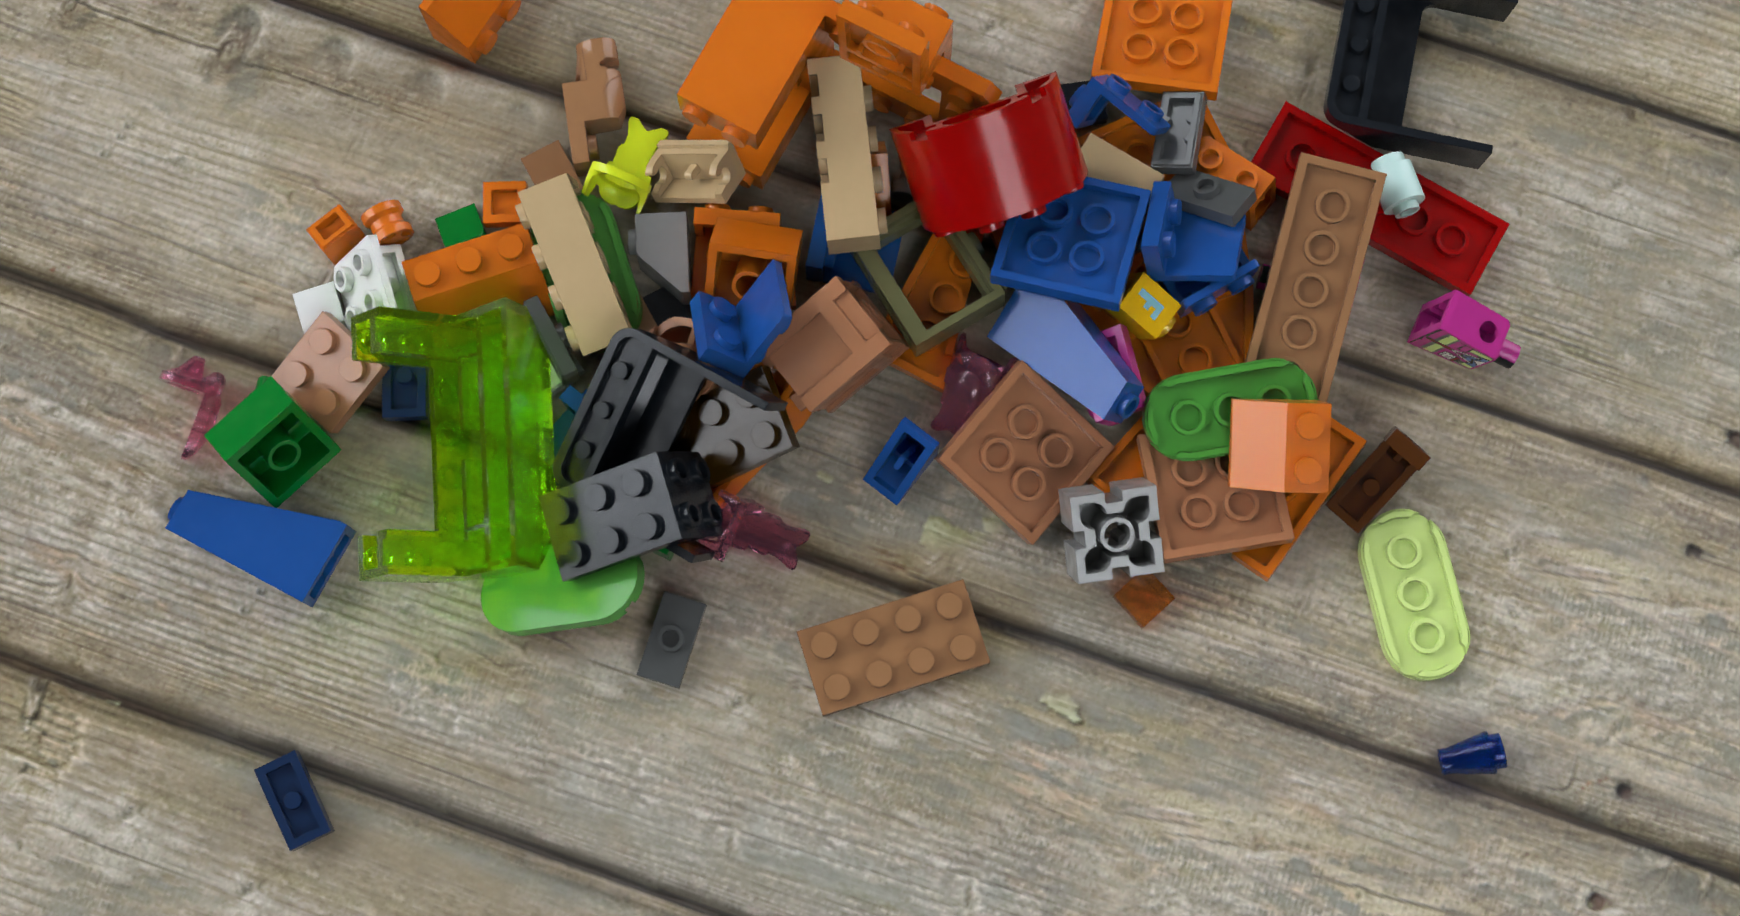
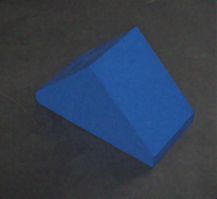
M904 417L863 480L895 505H898L938 455L940 443L908 418Z

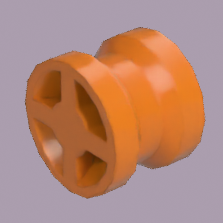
M387 200L378 203L366 210L361 216L365 228L370 229L373 235H377L380 245H401L414 234L411 224L404 221L402 217L404 210L399 200Z

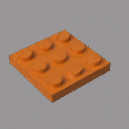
M1105 0L1091 78L1115 74L1127 81L1132 87L1131 90L1163 94V92H1205L1207 100L1216 101L1233 0Z

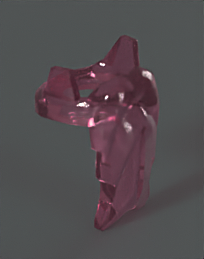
M962 332L950 365L946 369L944 382L947 385L940 398L942 406L939 414L931 422V428L936 431L948 430L955 435L1019 359L1016 357L1010 358L1004 367L985 356L974 353L967 347L966 333Z
M195 355L178 368L162 370L159 376V380L166 384L204 396L181 456L183 460L195 455L207 442L204 435L216 423L222 405L221 394L226 386V378L220 372H213L209 376L203 377L205 359Z
M721 489L718 495L724 500L720 507L723 514V535L717 537V541L701 539L698 542L715 551L713 558L722 563L731 547L744 551L748 547L761 555L770 554L775 556L787 568L795 569L798 563L796 547L808 541L811 535L810 532L806 529L787 525L781 517L764 511V506L753 499L740 498Z

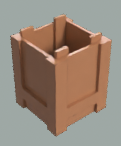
M835 276L792 313L790 326L785 333L777 336L767 349L766 355L761 362L764 366H769L770 370L775 366L796 392L790 399L800 411L807 408L810 412L814 413L822 409L828 413H833L910 347L857 281L847 282Z

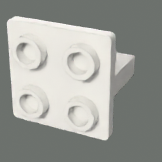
M376 234L365 236L334 266V284L342 296L346 310V326L364 344L377 333L416 329L422 324L402 266V261H405L401 245H380Z

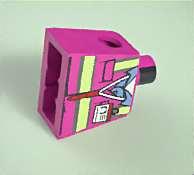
M1453 290L1423 304L1407 341L1416 347L1469 369H1474L1490 362H1495L1509 369L1514 365L1521 351L1519 345L1505 339L1510 328L1508 319L1458 290Z

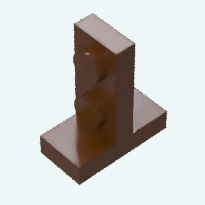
M1394 426L1378 447L1325 505L1359 534L1417 470L1420 471L1431 457L1397 426Z

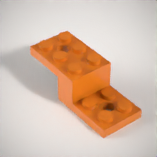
M843 0L836 13L840 58L914 95L921 96L941 56L951 60L953 20L949 19V14L945 10L934 4L925 3L922 6L912 0H859L855 4L849 0Z

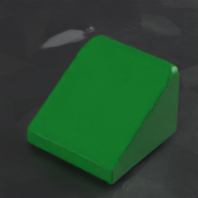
M474 203L435 219L445 248L487 234Z

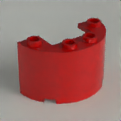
M1056 71L1015 85L1017 93L1015 95L933 123L931 115L889 129L925 230L934 232L937 238L978 228L981 234L993 232L1005 225L1004 220L1021 215L1022 219L1039 216L1047 211L1046 204L1084 187L1083 181L1088 175V169Z

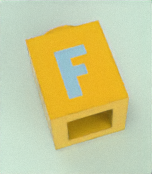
M1145 272L1129 274L1119 312L1105 310L1122 325L1127 326L1128 330L1138 339H1157V337L1161 338L1166 335L1176 322L1174 315L1182 305Z

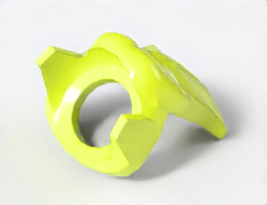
M630 117L625 143L618 146L613 162L608 161L607 164L597 161L592 162L582 194L588 197L597 184L601 198L605 202L625 210L637 207L636 214H641L652 188L651 177L645 175L646 166L658 150L657 144L659 141L668 139V130L659 128L647 131L638 118Z

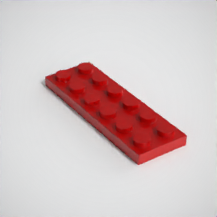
M1286 101L1251 162L1276 177V194L1288 200L1301 152L1372 170L1371 163L1383 156V154ZM1416 173L1425 195V200L1419 204L1420 210L1408 217L1397 219L1395 215L1384 214L1379 202L1368 245L1451 291L1458 290L1470 296L1506 232L1509 223Z

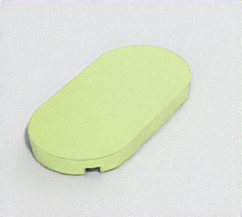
M1394 509L1382 513L1373 519L1363 530L1358 543V561L1381 649L1386 660L1397 672L1407 678L1417 681H1432L1451 674L1463 661L1470 645V630L1442 531L1433 521L1419 515L1420 513L1416 511Z

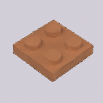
M322 311L272 377L327 431L338 434L390 367L329 312Z

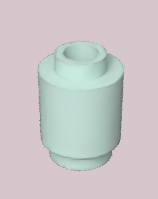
M1401 151L1391 152L1374 160L1371 163L1372 170L1387 174L1380 198L1384 214L1395 215V218L1400 219L1420 210L1419 204L1425 200V195L1411 160L1405 159Z

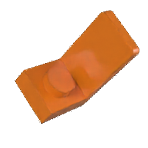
M1204 136L1202 138L1196 171L1255 189L1257 200L1246 212L1245 227L1251 231L1276 200V177L1212 137Z

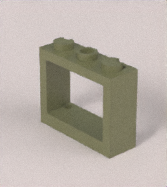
M914 201L886 217L888 233L879 234L881 248L922 225ZM965 230L958 231L944 237L983 297L927 330L877 253L879 249L850 252L915 357L925 353L1004 306L1006 294L1004 291L1007 287L990 283L992 268L990 269L982 258V255L985 254L984 248L972 231L968 234Z

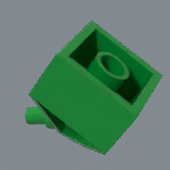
M260 376L255 390L204 435L223 460L275 508H278L342 450L319 423L272 376Z

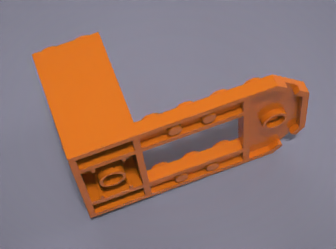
M731 0L679 89L677 98L682 115L694 123L686 140H727L732 143L746 172L739 185L746 188L754 185L763 190L810 108L812 95L807 59L840 55V52L834 49V42L839 45L836 13L841 6L840 3L834 0ZM941 56L925 89H930L932 86L941 91L940 103L922 94L920 97L861 68L863 86L871 85L874 109L882 113H889L891 111L903 117L905 123L931 115L934 123L998 101L1002 94V91L990 80Z

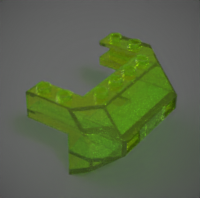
M504 297L456 316L378 306L351 317L352 361L429 369L435 531L384 529L377 531V536H358L359 581L445 583L509 577L539 570L552 544L539 496L556 490V480L553 475L555 455L550 358L540 339L528 308Z

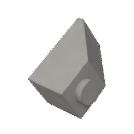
M687 212L635 214V229L628 230L629 255H637L640 270L661 288L664 287L683 305L690 304L692 300L690 229Z

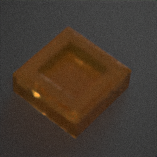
M1153 573L1134 576L1113 595L1115 601L1141 629L1175 599Z

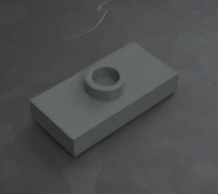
M1163 92L1160 107L1164 112L1162 118L1171 127L1167 133L1156 135L1151 168L1161 174H1196L1207 105L1205 92Z
M1196 171L1195 175L1175 174L1170 180L1175 199H1181L1182 211L1231 227L1236 226L1257 200L1254 188Z
M537 295L524 301L523 309L525 316L562 385L568 387L579 381L578 370L566 349L570 347V343L561 323L553 325Z
M664 591L637 672L638 676L680 689L707 607L706 604Z

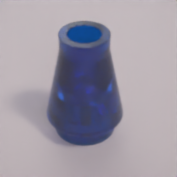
M1484 731L1449 747L1437 749L1443 776L1449 774H1497V769L1507 768L1506 754L1499 733L1488 735V732Z

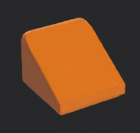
M340 204L306 229L334 265L365 237L362 230Z

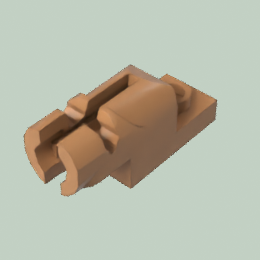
M593 38L577 44L576 82L562 83L572 161L578 177L587 176L593 160L600 159L596 134L622 129L625 119L626 104L620 72L616 70L619 68L616 42L613 38Z

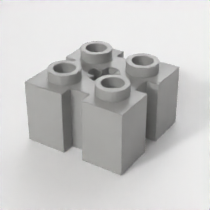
M1144 477L1109 482V493H1104L1093 484L1058 489L1061 522L1074 534L1073 539L1063 540L1067 574L1078 584L1111 580L1113 579L1112 568H1120L1130 577L1165 572L1162 539L1150 530L1149 521L1160 520L1157 487L1155 484ZM1111 523L1117 524V528L1110 531V537L1104 535L1106 528Z

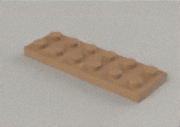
M1301 152L1245 362L1269 358H1280L1292 362L1301 370H1304L1312 379L1318 400L1327 402L1387 174Z

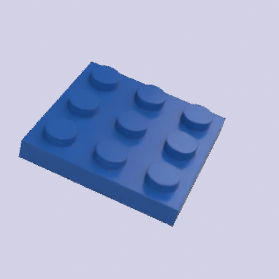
M1086 177L1083 181L1084 187L1082 189L1065 194L1046 204L1047 211L1029 219H1022L1021 215L1007 219L990 273V283L1119 312L1149 206L1151 190Z

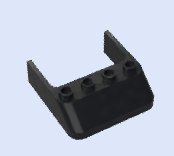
M1343 0L1323 106L1327 120L1337 128L1374 148L1392 152L1401 151L1403 154L1479 169L1492 154L1493 145L1402 126L1421 16L1425 9L1437 8L1504 22L1518 4V0Z
M624 328L616 332L608 344L554 460L553 475L559 486L565 487L653 452L672 451L706 379L764 411H784L788 402L744 378L698 360L697 352L642 329ZM696 540L666 547L667 550L690 563L712 560L715 551Z

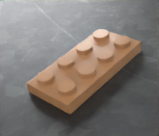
M963 579L797 631L823 717L990 664V659Z

